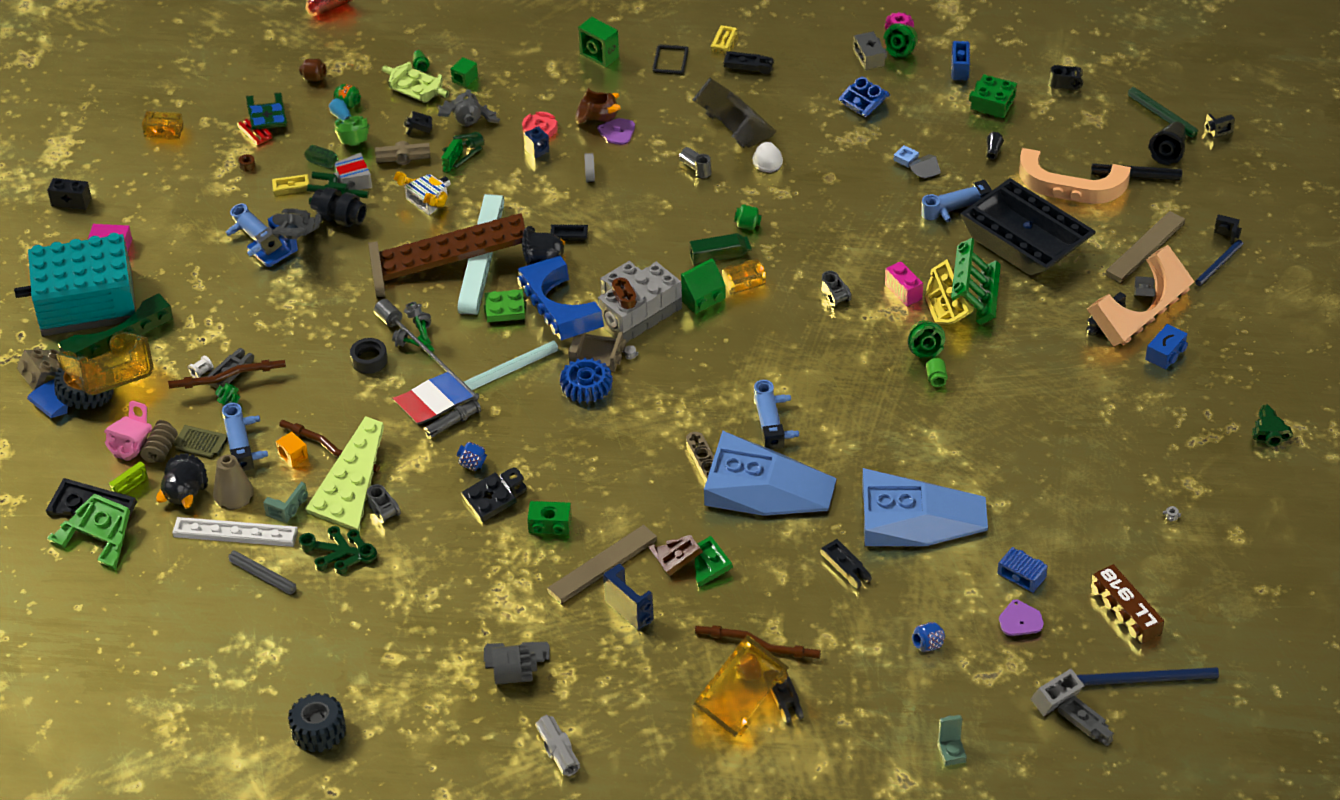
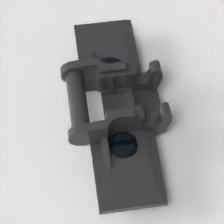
M284 209L272 218L274 224L280 225L272 230V234H275V237L283 235L287 239H297L319 228L322 222L321 215L317 214L315 217H310V213L307 210Z

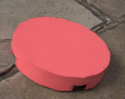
M536 112L532 116L529 114L522 122L523 133L539 126L551 137L558 129L557 120L552 114L547 112Z

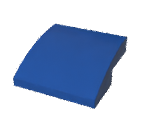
M55 379L41 385L27 396L31 403L50 418L67 414L69 407L68 403L63 404L61 400L57 399L54 387Z

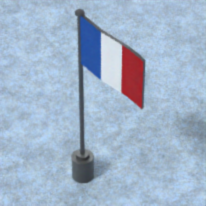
M382 299L376 303L374 313L387 326L394 327L398 325L447 371L425 381L402 395L392 398L417 424L430 421L459 404L472 399H479L478 393H474L400 322L402 313L389 300Z

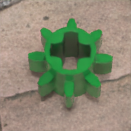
M228 383L224 387L219 385L215 393L219 396L217 401L223 405L238 403L241 397L237 394L239 389Z

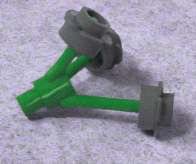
M416 302L408 303L405 306L404 313L407 314L408 318H413V323L420 332L418 339L433 353L435 349L431 345L432 342L428 338L426 330L431 325V315L422 312L421 304ZM400 328L394 332L392 342H395L396 347L398 345L403 347L406 342L420 347L413 339L408 338L407 332L403 331V329Z

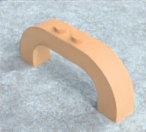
M1022 148L1020 178L1029 189L1041 195L1082 203L1100 204L1120 197L1126 191L1129 183L1131 167L1113 164L1111 172L1107 177L1100 180H1088L1047 172L1039 165L1040 151Z

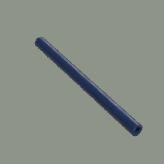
M1218 667L1085 674L1077 675V677L1084 685L1212 679L1219 678Z

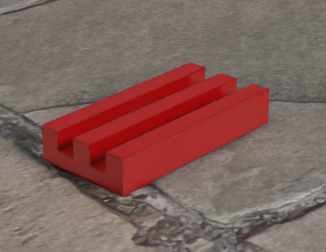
M245 119L244 123L238 122V127L257 146L272 139V134L266 128L254 129L252 133L247 128L251 129L250 120Z

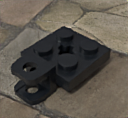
M511 468L501 473L500 477L496 472L462 491L461 494L483 523L517 503L516 498L522 495L527 490V487L523 483L524 477L517 468ZM512 475L517 476L516 478L510 479ZM487 495H492V498H491V499H488V498H485V497H486Z

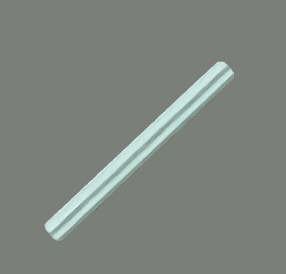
M555 341L546 343L464 381V383L471 390L479 388L557 352L558 345Z

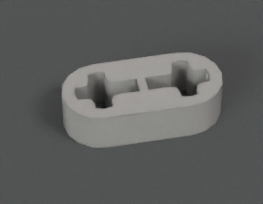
M585 153L586 182H594V153Z

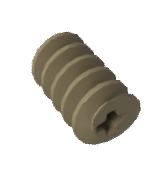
M158 420L140 452L141 457L151 463L165 461L172 444L178 436L177 430L169 422Z

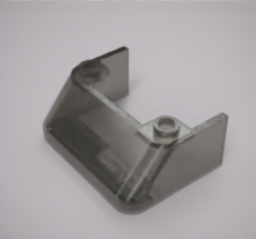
M712 78L707 80L692 99L707 110L705 113L713 120L717 118L733 132L732 137L743 148L746 146L750 148L773 137L777 132L740 97Z

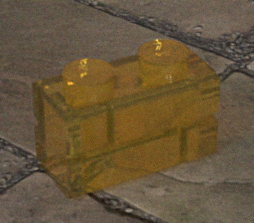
M146 111L142 122L144 137L180 139L184 127L181 113Z
M758 259L747 260L741 264L731 265L722 269V278L730 295L766 284V272Z

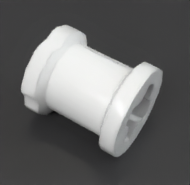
M204 355L200 361L188 365V370L193 378H199L204 373L213 371L214 366L211 360Z

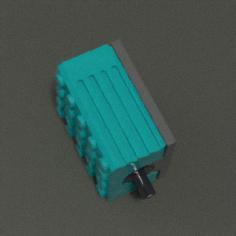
M111 233L108 237L92 236L89 240L73 239L70 243L61 244L60 242H54L51 246L42 247L41 245H35L28 249L31 286L14 288L16 298L32 296L42 337L121 324L136 312L132 269L124 234Z

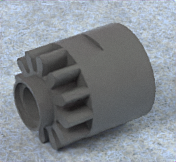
M529 644L492 648L495 685L533 681L532 672H537L536 653H530Z

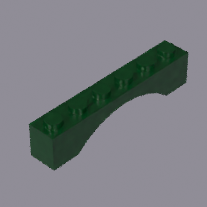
M158 293L142 301L140 307L130 318L114 328L94 334L73 335L59 342L60 353L68 364L72 361L76 364L77 360H81V363H84V360L91 361L173 320L171 306Z

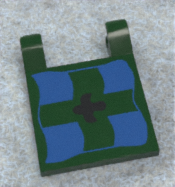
M281 92L274 93L275 103L254 105L253 95L246 96L252 130L287 126Z

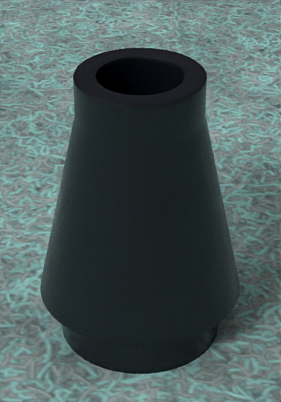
M991 132L986 137V156L989 159L997 158L1004 142L1003 136L998 132Z

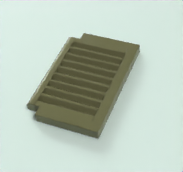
M184 425L174 445L176 446L175 450L213 458L214 455H219L228 439L226 434Z

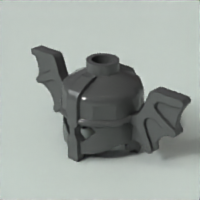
M466 89V92L460 94L451 103L445 100L444 105L438 106V116L449 117L453 111V115L458 123L466 127L476 123L481 115L488 122L499 123L500 121L496 116V112L490 111L487 105L481 106L477 97L469 89Z

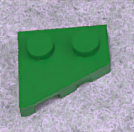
M712 536L697 543L703 551L695 557L697 586L701 587L732 569L733 565Z

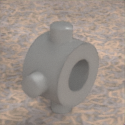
M633 345L626 346L624 351H622L625 353L626 359H633L639 354Z
M1174 506L1168 507L1166 511L1163 510L1166 519L1171 522L1181 517V513Z

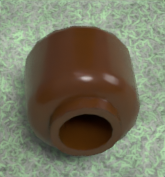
M305 59L303 64L300 65L299 71L306 81H321L326 76L327 68L321 59Z

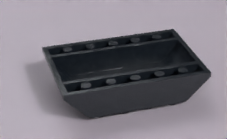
M1011 178L960 214L974 240L1029 275L1047 271L1096 232ZM1028 221L1033 223L1031 229L1025 228L1023 224Z

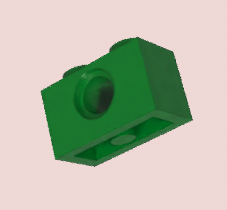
M530 501L527 518L528 533L569 535L572 518L571 503Z

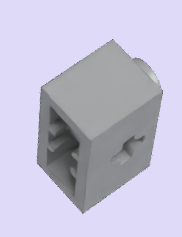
M1069 669L1038 688L1031 701L1041 714L1045 716L1057 709L1072 696H1077L1084 687V684L1074 671Z

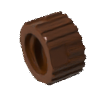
M250 154L242 155L238 160L241 170L251 171L256 166L255 159Z

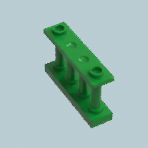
M970 238L957 246L951 299L954 301L963 296L977 309L976 322L982 325L996 317L1001 264L997 260L986 264L973 252L974 239ZM972 261L981 269V273L971 265ZM970 274L980 282V286L970 278ZM969 288L978 295V299L969 292Z

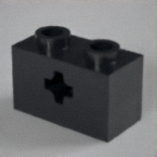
M53 178L47 189L51 206L86 210L92 198L87 181Z

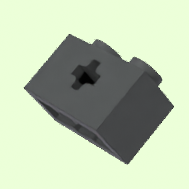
M874 31L854 35L853 49L863 68L868 70L885 66L887 52L881 46L880 38L876 37Z

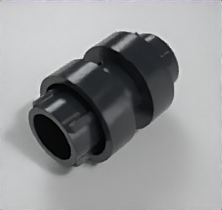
M327 187L324 190H316L311 199V209L320 214L321 219L329 222L335 220L337 224L345 227H351L353 224L360 225L366 216L367 206L360 201L358 195L348 192L342 195L340 190Z

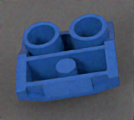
M859 77L854 84L844 91L838 100L856 113L867 117L890 94L888 91L882 90L879 85L868 82L867 78Z

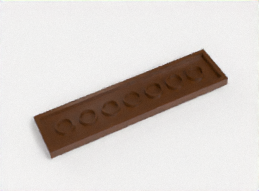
M522 213L380 251L383 281L522 244V235L525 229Z

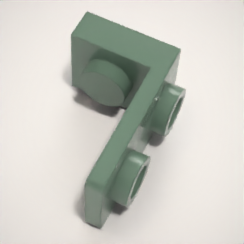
M301 482L285 503L278 499L275 500L267 497L263 502L266 516L287 523L291 517L295 516L299 506L308 497L306 483Z
M961 715L947 716L940 719L938 748L944 766L966 762L967 757L961 742Z

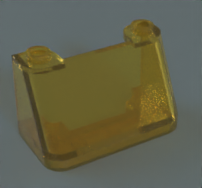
M127 332L113 336L110 340L111 352L91 359L85 356L77 358L76 354L71 351L56 354L60 368L85 393L90 395H96L146 378L152 374L154 369L148 337Z
M747 635L696 698L692 706L733 737H736L737 734L741 737L749 727L746 724L749 717L777 682L782 684L789 674L786 671L789 667Z

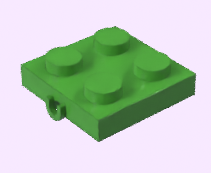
M523 289L485 293L486 305H484V313H486L487 322L525 319L524 309H526V301L523 300Z

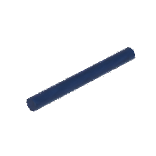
M1237 240L1195 280L1196 285L1201 286L1243 246V242Z

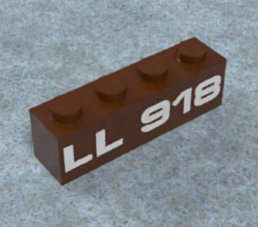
M1114 564L1093 574L1092 591L1104 601L1108 609L1112 610L1118 621L1127 627L1132 637L1143 644L1162 634L1163 618Z

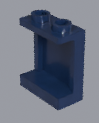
M620 563L604 573L605 602L637 630L649 625L654 619L653 593L648 591L639 596L626 585L625 568Z

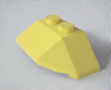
M947 259L931 269V277L927 284L925 299L935 323L954 324L973 312V305L963 296L954 301L951 299L954 268Z

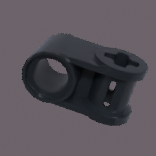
M1054 65L1051 67L1048 83L1052 88L1080 89L1083 86V79L1081 78L1083 70L1077 66Z

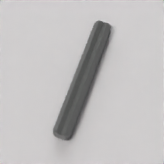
M235 550L229 554L228 558L231 563L290 595L297 590L294 582Z

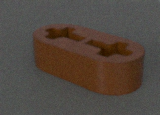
M625 278L614 279L612 281V292L619 305L624 309L633 308L636 305V293L631 284Z

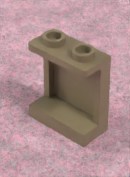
M619 331L617 338L586 333L574 336L568 351L569 364L570 361L576 362L577 358L579 360L584 358L590 360L593 357L595 361L600 359L601 363H606L607 367L612 372H615L617 364L620 365L621 351H624L626 347L623 332Z

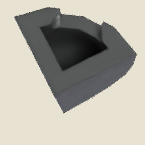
M931 154L918 158L909 164L911 171L919 177L928 178L941 173L936 156Z

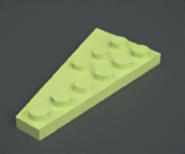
M365 416L306 507L308 514L350 530H358L360 533V523L364 515L365 501L368 498L367 490L371 485L373 467L377 459L376 454L383 434V422Z

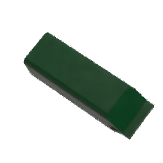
M738 233L689 241V254L693 265L701 264L711 258L714 261L742 257L747 251L752 250L748 237H743Z

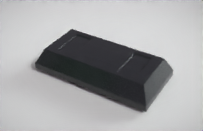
M551 225L550 233L566 241H585L588 234V225Z

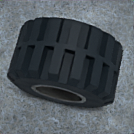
M315 693L312 696L308 694L306 698L303 699L301 697L298 699V703H294L292 709L289 710L288 721L292 739L297 746H301V749L305 751L309 749L310 752H315V750L323 752V749L327 748L329 750L333 748L332 745L340 743L339 739H343L344 732H346L343 708L335 697H329V694L325 693L323 695Z

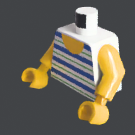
M396 172L394 180L397 181L398 185L405 186L406 199L423 212L430 215L437 208L445 206L448 199L447 187L451 184L446 176L438 180L431 174H427L421 178L411 179L406 177V174L403 172Z

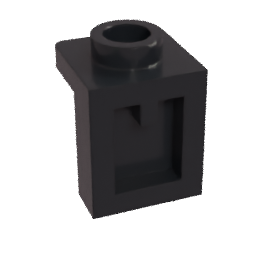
M412 111L410 116L406 117L404 121L406 134L410 135L413 128L430 133L432 130V117Z
M1207 114L1205 129L1214 138L1233 133L1235 118L1231 114L1215 119L1212 114Z
M1218 214L1214 233L1230 236V244H1234L1235 239L1240 238L1242 228L1239 227L1240 219Z

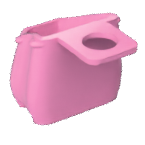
M136 401L129 402V417H122V419L105 429V444L114 457L131 461L142 450L147 441L148 434L152 431L151 424L147 423V406ZM135 406L142 410L143 414L141 417L135 415L133 411Z

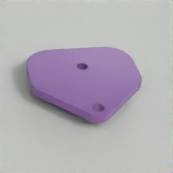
M617 118L598 126V131L608 143L619 145L628 143L635 130V123L633 121Z
M1017 599L1012 600L999 616L1001 629L1009 636L1038 633L1043 629L1044 625L1040 611Z

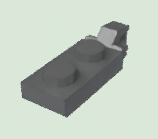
M1072 696L1058 707V712L1092 739L1095 740L1097 738L1106 746L1113 741L1114 733L1109 730L1106 720L1076 696Z

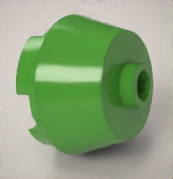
M352 116L344 120V122H342V119L336 120L334 130L342 144L355 146L367 140L370 124H368L367 118L363 119V116Z

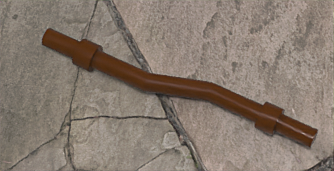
M261 360L260 363L237 365L215 376L192 378L191 376L184 377L182 380L168 381L169 389L180 387L188 389L197 385L215 384L241 372L258 370L266 372L270 371V369L284 368L286 363L285 360Z
M285 420L280 421V427L292 431L296 436H304L319 442L338 458L343 452L325 436L305 429L301 424H293ZM374 464L373 472L377 473L380 465Z
M696 625L695 634L710 635L711 638L717 639L721 637L745 639L768 653L791 655L799 659H803V657L820 659L821 650L806 649L804 646L771 645L748 631L724 629L722 626L716 625L712 627Z

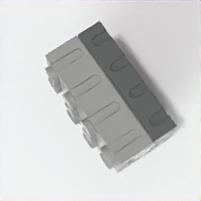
M629 260L600 278L601 295L598 297V306L602 310L603 328L615 338H617L619 331L623 332V339L626 340V343L642 334L645 330L655 326L661 320L663 321L674 312L682 309L681 281L658 262L641 270ZM625 278L631 284L636 293V305L633 308L624 309L619 305L612 292V281L614 279Z

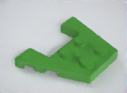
M93 494L75 511L76 514L69 521L65 520L60 525L61 528L55 534L51 533L47 539L49 542L65 548L75 531H79L107 544L97 560L100 564L116 569L130 510L128 507Z

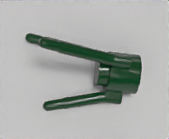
M475 131L470 134L453 137L454 140L467 138L462 142L463 145H467L469 149H474L455 164L454 168H457L476 152L482 150L481 146L484 145V139L481 133Z

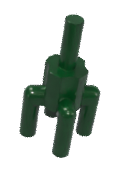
M312 172V179L329 182L325 186L307 185L308 192L332 187L340 190L342 195L348 192L358 195L360 198H368L369 191L349 189L348 184L337 183V175ZM312 197L309 198V205H311Z

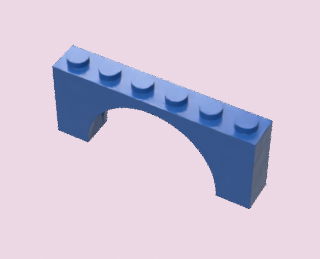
M560 255L518 268L519 276L517 281L519 286L524 288L526 296L531 298L533 306H537L539 314L544 316L546 324H550L553 334H557L560 340L604 327L602 310L595 301L586 304L568 305L554 302L546 297L552 288L569 280L567 264Z

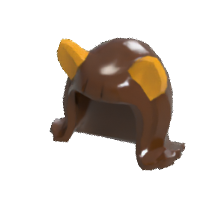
M588 88L578 106L575 116L576 123L583 124L588 119L601 122L614 119L618 110H620V105L616 102L619 93L593 92Z

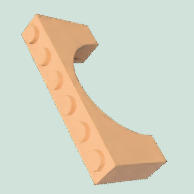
M1169 245L1157 250L1146 259L1155 280V296L1147 311L1136 312L1129 310L1117 303L1110 294L1098 299L1087 308V311L1113 347L1120 343L1123 346L1131 341V335L1134 334L1135 336L1144 329L1142 327L1144 324L1152 323L1155 320L1154 316L1156 314L1160 315L1167 310L1166 306L1168 304L1170 306L1178 301L1179 298L1177 296L1187 293L1190 290L1189 286L1195 282Z

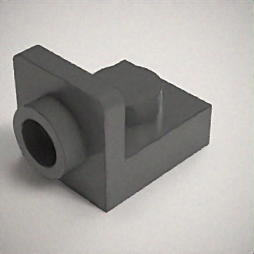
M1135 277L1134 295L1154 297V278Z

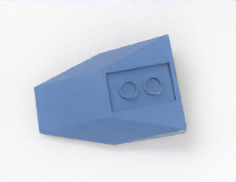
M722 431L704 487V506L763 516L829 511L837 478L781 453Z
M863 468L864 546H929L988 531L985 496Z

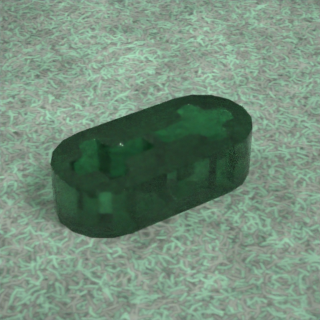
M310 145L304 152L305 158L309 162L326 168H332L338 161V156L333 151L319 146Z

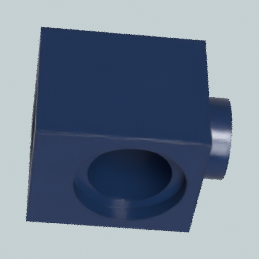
M539 126L525 132V150L534 159L550 152L549 136Z

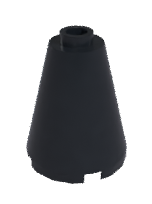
M1173 122L1152 136L1148 149H1150L1151 157L1156 162L1170 165L1181 160L1185 152V126L1180 122Z

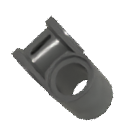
M826 271L822 274L821 292L828 299L832 307L837 306V303L845 300L848 302L852 299L850 289L836 272Z
M374 484L368 488L369 507L375 513L380 523L386 522V519L394 515L398 516L401 514L397 502L382 485Z

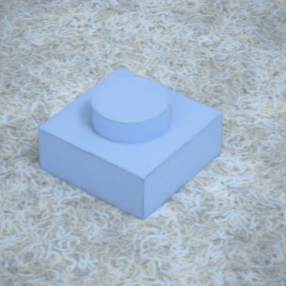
M903 145L894 154L893 160L909 167L912 161L919 158V152Z

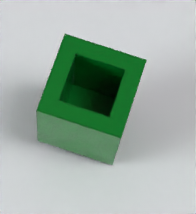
M464 57L451 68L452 82L465 88L478 77L477 63Z

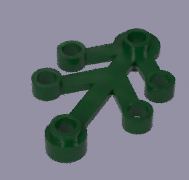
M332 526L328 529L329 538L335 540L337 544L316 541L315 536L311 533L302 534L299 538L300 548L305 552H311L314 549L333 552L315 559V568L319 571L327 569L329 563L346 555L352 556L344 561L339 560L334 564L337 574L346 573L347 567L360 561L368 563L377 557L376 548L372 544L364 543L359 531L355 529L350 530L347 533L348 541L355 543L357 548L348 545L340 533V528L337 526Z

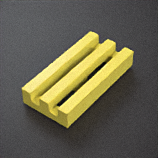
M721 25L711 45V51L714 52L717 49L721 53L723 50L724 54H726L737 35V28ZM724 30H726L720 45H718Z
M308 174L272 179L274 196L306 192L307 185L309 184Z

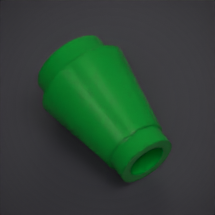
M415 51L413 53V68L421 72L427 71L430 66L429 60L422 51Z

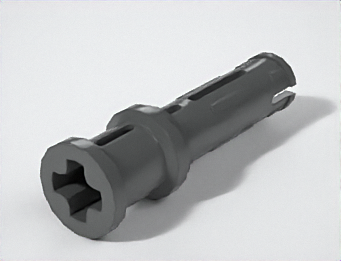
M473 399L461 406L457 405L454 411L424 427V431H426V435L431 439L455 423L466 421L472 414L480 413L481 406L477 400Z

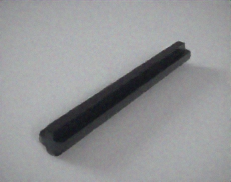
M1093 163L1091 165V174L1109 175L1112 165ZM1127 166L1131 167L1130 177L1181 180L1183 175L1181 169Z

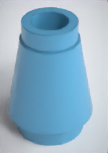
M337 98L330 102V113L338 119H342V122L352 117L343 100Z

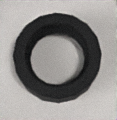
M364 338L355 342L350 348V359L353 368L364 374H372L383 369L387 364V350L384 343L375 338ZM365 352H376L379 354V356L371 360L358 358V356Z

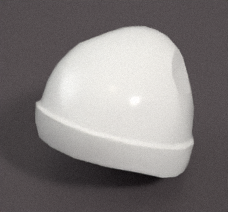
M771 142L760 144L752 158L755 168L762 172H775L780 169L783 163L780 150Z

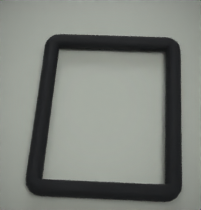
M658 45L652 69L653 72L683 74L689 48L687 46ZM660 48L685 50L681 70L656 69Z

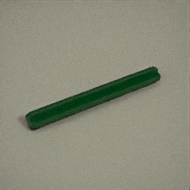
M1132 87L1128 90L1129 97L1170 124L1173 122L1182 123L1186 128V135L1194 138L1197 136L1198 129L1137 88Z

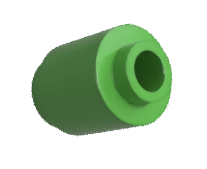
M940 358L929 360L926 363L929 383L934 387L944 386L948 379L944 360Z

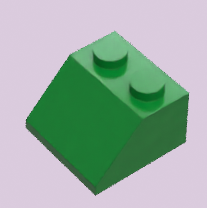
M712 258L681 274L682 302L694 314L726 298V284Z

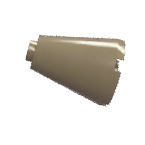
M223 455L217 460L213 489L214 501L218 506H225L230 510L242 508L253 497V486L237 458L233 455Z

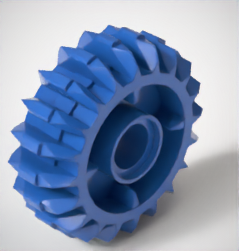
M593 357L590 360L586 358L579 360L577 358L576 362L570 361V364L565 365L564 370L560 374L562 392L565 393L566 398L571 397L572 401L578 400L579 404L582 401H586L588 404L589 401L596 402L597 399L602 400L603 396L608 395L612 387L613 377L611 376L610 368L607 367L606 363H601L600 359L595 361Z

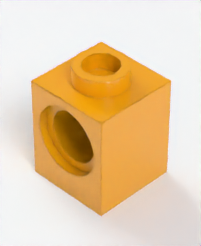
M293 432L276 441L278 455L292 468L309 458L306 444Z

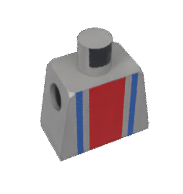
M361 153L334 164L336 173L333 174L337 175V183L348 184L349 189L354 190L372 188L371 174Z

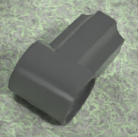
M688 147L682 149L679 160L694 169L697 177L707 178L711 175V157L709 155L698 154Z

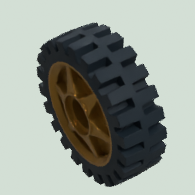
M77 360L76 364L73 361L69 362V365H62V368H59L55 374V395L63 404L68 403L69 407L75 405L77 409H80L81 406L84 409H88V406H91L92 409L96 408V405L99 407L103 406V403L109 402L113 395V373L109 371V368H104L103 364L97 365L95 361L89 363V360H84V363H81V360Z

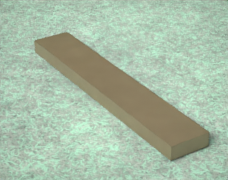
M1169 211L1106 270L1105 275L1122 283L1185 224V218Z
M642 525L547 588L548 593L560 604L564 603L602 578L604 573L619 563L623 564L655 543L657 536L645 525Z

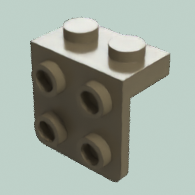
M33 349L23 351L17 369L34 391L44 384L47 375H55L58 369L62 368V365L69 364L60 352L55 349Z

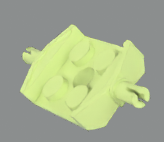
M411 62L396 68L386 65L382 68V72L390 75L389 88L420 101L428 102L437 95L447 98L450 94L448 90L442 89L443 81L441 74L435 78L413 69Z

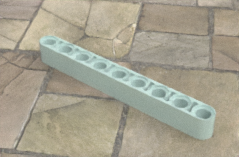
M484 195L477 224L501 219L504 208L503 195ZM493 252L468 259L458 300L459 314L478 315Z

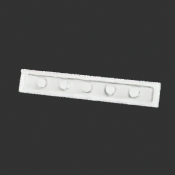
M177 517L173 529V537L288 547H294L298 528L295 526Z

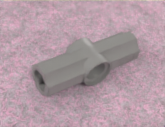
M545 715L540 717V720L536 722V728L544 740L548 756L554 758L562 775H574L580 769V763L572 751L567 734L565 732L562 733L553 716Z

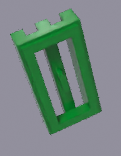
M453 139L441 157V161H443L442 166H444L442 168L443 172L449 173L463 151L462 139Z

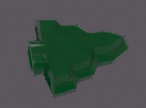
M1268 404L1261 405L1258 413L1259 419L1255 421V428L1252 429L1253 439L1258 443H1266L1270 447H1276L1292 438L1293 432L1289 426L1285 425L1284 420L1277 417L1276 412Z

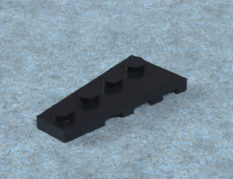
M63 478L45 511L47 515L74 516L76 514L75 511L93 494L128 507L131 515L137 500L131 496Z

